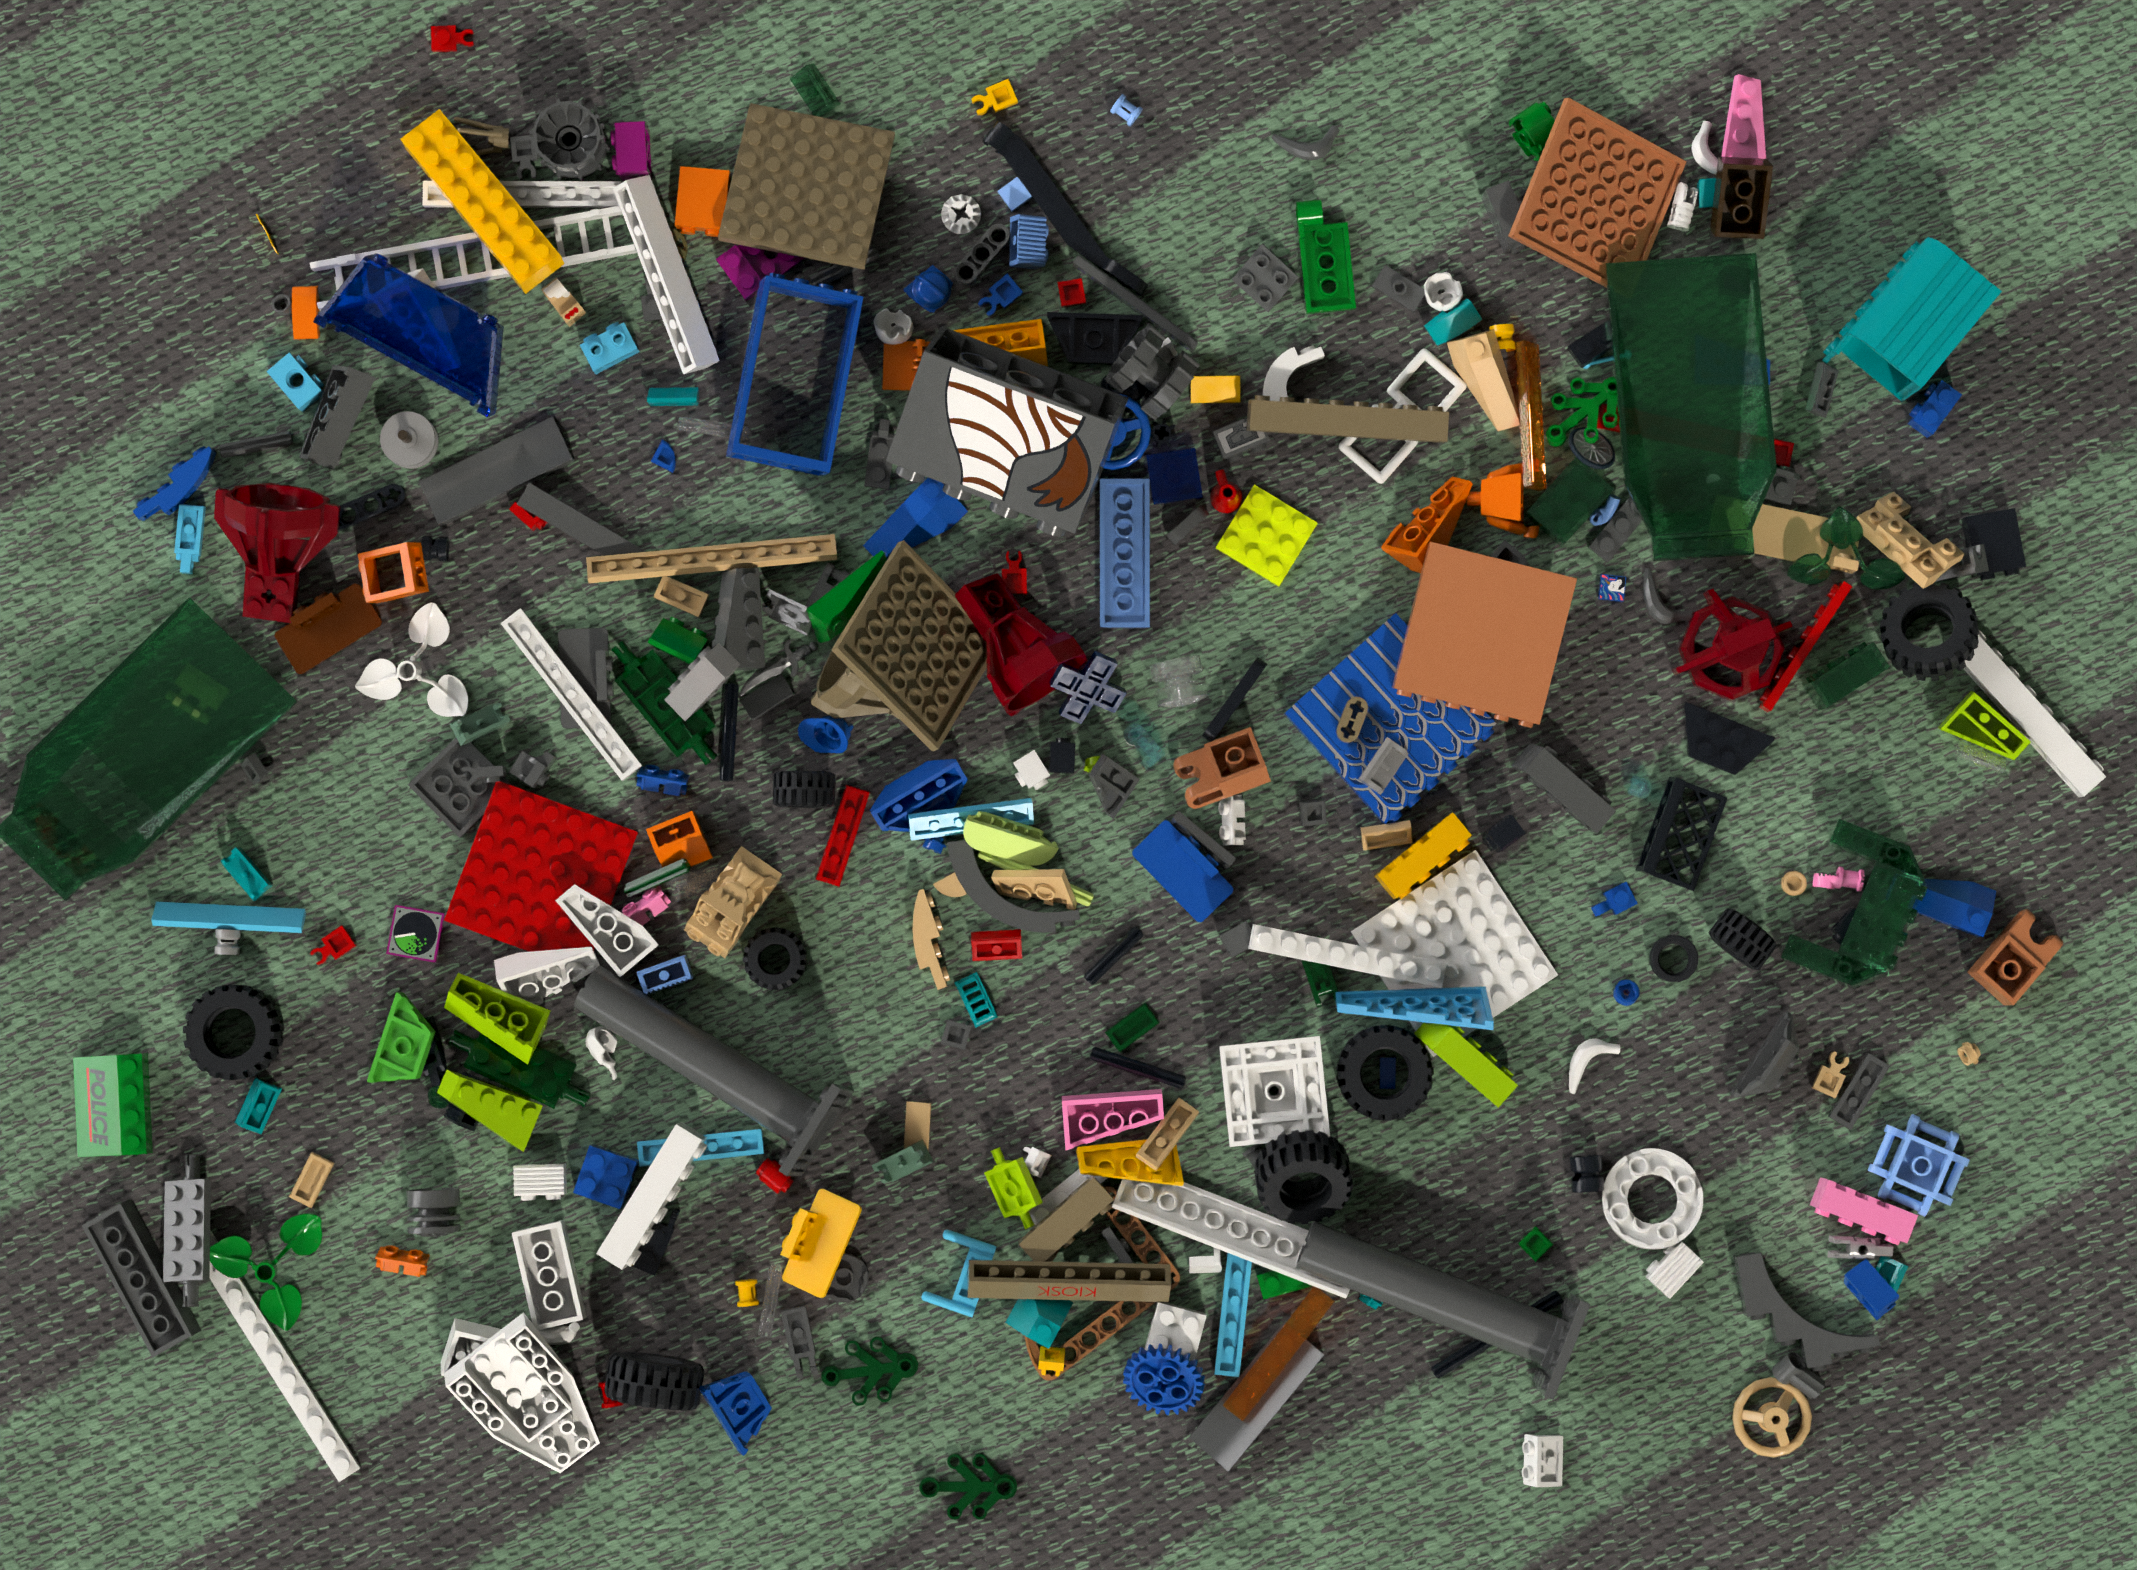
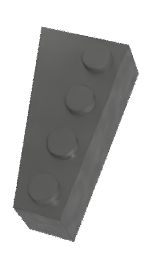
M332 366L299 458L334 470L341 460L342 450L376 377L348 366Z

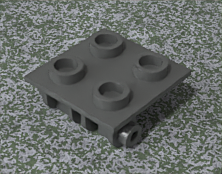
M1262 243L1232 280L1262 308L1269 312L1287 290L1297 282L1299 276Z

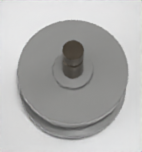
M405 411L393 415L385 422L380 434V444L384 454L396 465L407 469H416L428 464L433 459L438 449L439 438L435 427L424 416L415 412Z

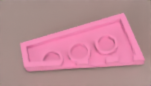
M1740 74L1734 76L1721 157L1766 159L1761 80Z

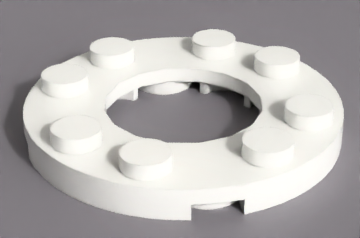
M1641 1149L1624 1156L1612 1167L1604 1182L1602 1207L1608 1224L1621 1239L1643 1249H1663L1679 1243L1695 1228L1702 1213L1703 1190L1693 1168L1678 1155L1662 1149ZM1651 1174L1662 1176L1668 1180L1674 1187L1677 1196L1676 1209L1671 1217L1655 1224L1642 1222L1636 1218L1629 1209L1627 1200L1629 1188L1633 1182L1642 1176Z

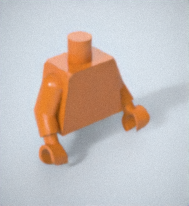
M1536 460L1526 461L1524 464L1507 465L1490 472L1487 475V479L1481 480V491L1469 492L1467 506H1481V515L1486 517L1489 525L1517 535L1524 534V538H1536L1539 533V526L1526 527L1523 524L1524 476L1522 475L1525 472H1540L1539 463Z

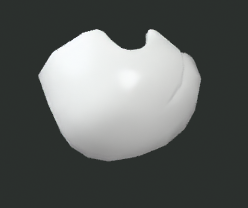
M1436 273L1430 276L1424 284L1425 298L1428 304L1438 311L1452 310L1463 298L1460 281L1454 280L1450 273ZM1444 289L1445 292L1439 295L1438 291Z
M887 308L876 314L873 321L878 338L883 343L890 345L906 342L911 337L914 329L911 317L904 314L901 310L897 313H891Z

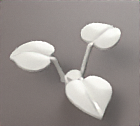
M431 602L421 607L410 621V639L413 642L422 643L418 651L410 657V660L401 662L397 668L393 662L387 659L372 661L367 665L355 685L358 691L375 699H392L402 689V684L398 678L404 681L417 679L434 686L427 695L428 705L434 713L445 717L464 716L467 713L468 693L462 681L449 674L443 675L438 683L421 675V665L416 661L426 649L427 644L433 647L440 646L449 636V622L436 603Z

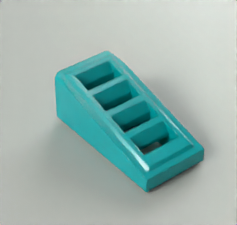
M977 972L954 982L975 1028L998 1017ZM976 981L977 986L966 991L963 990V986ZM978 990L981 991V995L968 1000L967 995ZM982 999L985 1000V1004L972 1009V1004ZM986 1008L989 1009L990 1013L979 1018L976 1017V1013Z

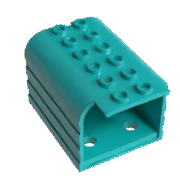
M1930 237L1925 238L1921 243L1916 241L1907 249L1902 256L1905 261L1900 260L1886 275L1889 280L1884 279L1870 294L1873 299H1868L1855 312L1856 320L1852 318L1840 330L1839 334L1842 337L1840 339L1836 337L1823 351L1826 356L1822 361L1826 364L1832 357L1842 352L1901 402L1919 391L2002 292L1950 248Z

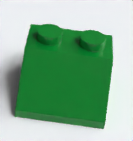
M671 616L670 620L665 618L661 620L647 643L691 664L708 646L710 641L705 638L707 633L695 627L690 631L683 627L684 622Z

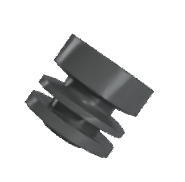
M460 1188L406 1190L407 1207L418 1209V1214L408 1216L407 1221H419V1225L407 1227L408 1234L436 1237L461 1231V1224H449V1220L460 1219V1214L449 1212V1207L460 1205Z

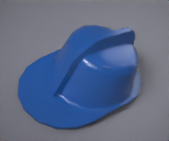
M932 265L925 272L916 275L915 280L903 290L922 308L929 312H935L936 309L942 307L948 301L953 283L945 274Z
M829 715L823 718H808L799 724L798 736L803 743L815 752L843 753L847 750L848 740L854 726L852 723H847L843 718L834 719Z

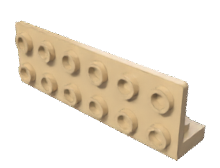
M1717 495L1714 500L1706 544L1852 574L1858 570L1859 561L1855 559L1861 533L1853 527L1854 523Z

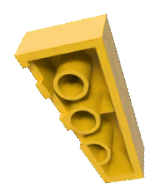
M1452 812L1377 873L1375 878L1393 899L1398 897L1403 899L1412 891L1410 887L1417 881L1421 884L1432 875L1429 872L1436 865L1440 868L1451 859L1448 856L1455 849L1460 852L1469 845L1468 838L1472 835Z

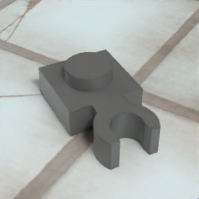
M531 135L510 137L513 163H520L517 169L518 178L523 180V172L531 170L532 178L536 179L537 171L532 162L539 160L534 154L537 150L533 137Z

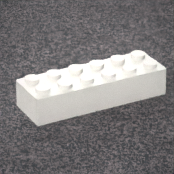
M683 1122L675 1125L596 1253L597 1255L621 1270L627 1266L631 1267L636 1263L642 1253L638 1250L641 1244H647L655 1232L651 1229L654 1223L658 1224V1222H661L668 1209L665 1208V1205L668 1201H674L681 1190L678 1184L681 1180L687 1179L694 1169V1166L691 1165L694 1158H700L708 1145L704 1143L707 1137Z

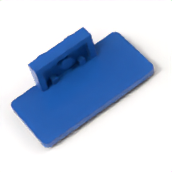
M1164 820L1132 851V855L1197 922H1203L1232 894L1233 887L1215 868L1219 864L1209 854L1204 856L1198 850L1201 846L1192 836L1187 839L1169 821Z

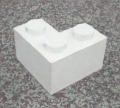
M455 1318L441 1360V1375L444 1376L447 1370L501 1329Z

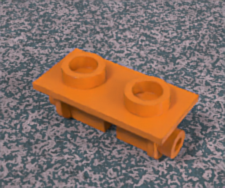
M388 1245L380 1247L375 1257L377 1259L376 1267L380 1268L381 1271L399 1273L400 1265L404 1266L403 1274L421 1277V1275L426 1276L428 1268L426 1264L430 1255L423 1254L422 1251L416 1249L405 1251L399 1250L396 1246Z

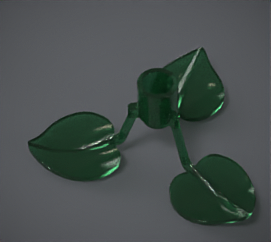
M1838 506L1820 528L1821 538L1828 543L1825 557L1822 559L1816 553L1803 555L1787 571V577L1804 584L1821 583L1831 574V567L1826 563L1830 559L1833 546L1837 549H1846L1851 545L1862 570L1865 571L1861 574L1860 581L1866 587L1875 590L1888 589L1902 582L1906 574L1897 562L1887 558L1876 559L1869 566L1864 564L1855 544L1863 535L1862 525L1856 517L1841 506Z

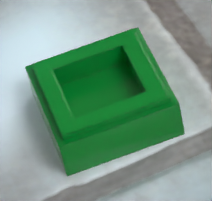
M1536 1226L1518 1243L1535 1262L1554 1245Z

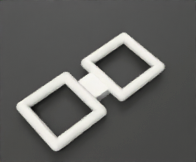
M1424 348L1419 351L1387 388V393L1398 402L1393 407L1395 409H1403V405H1416L1399 389L1424 361L1455 386L1438 405V407H1442L1443 412L1449 409L1463 393L1467 385L1443 362ZM1344 437L1339 443L1338 448L1376 482L1382 484L1415 448L1418 441H1406L1381 472L1351 447L1352 443L1357 439L1356 437Z

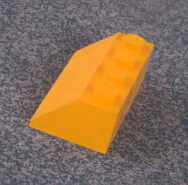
M1042 319L953 330L1048 367Z

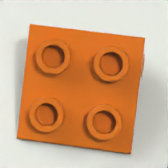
M916 339V341H906L896 345L884 343L882 390L910 391L923 352L930 342H925L924 339Z

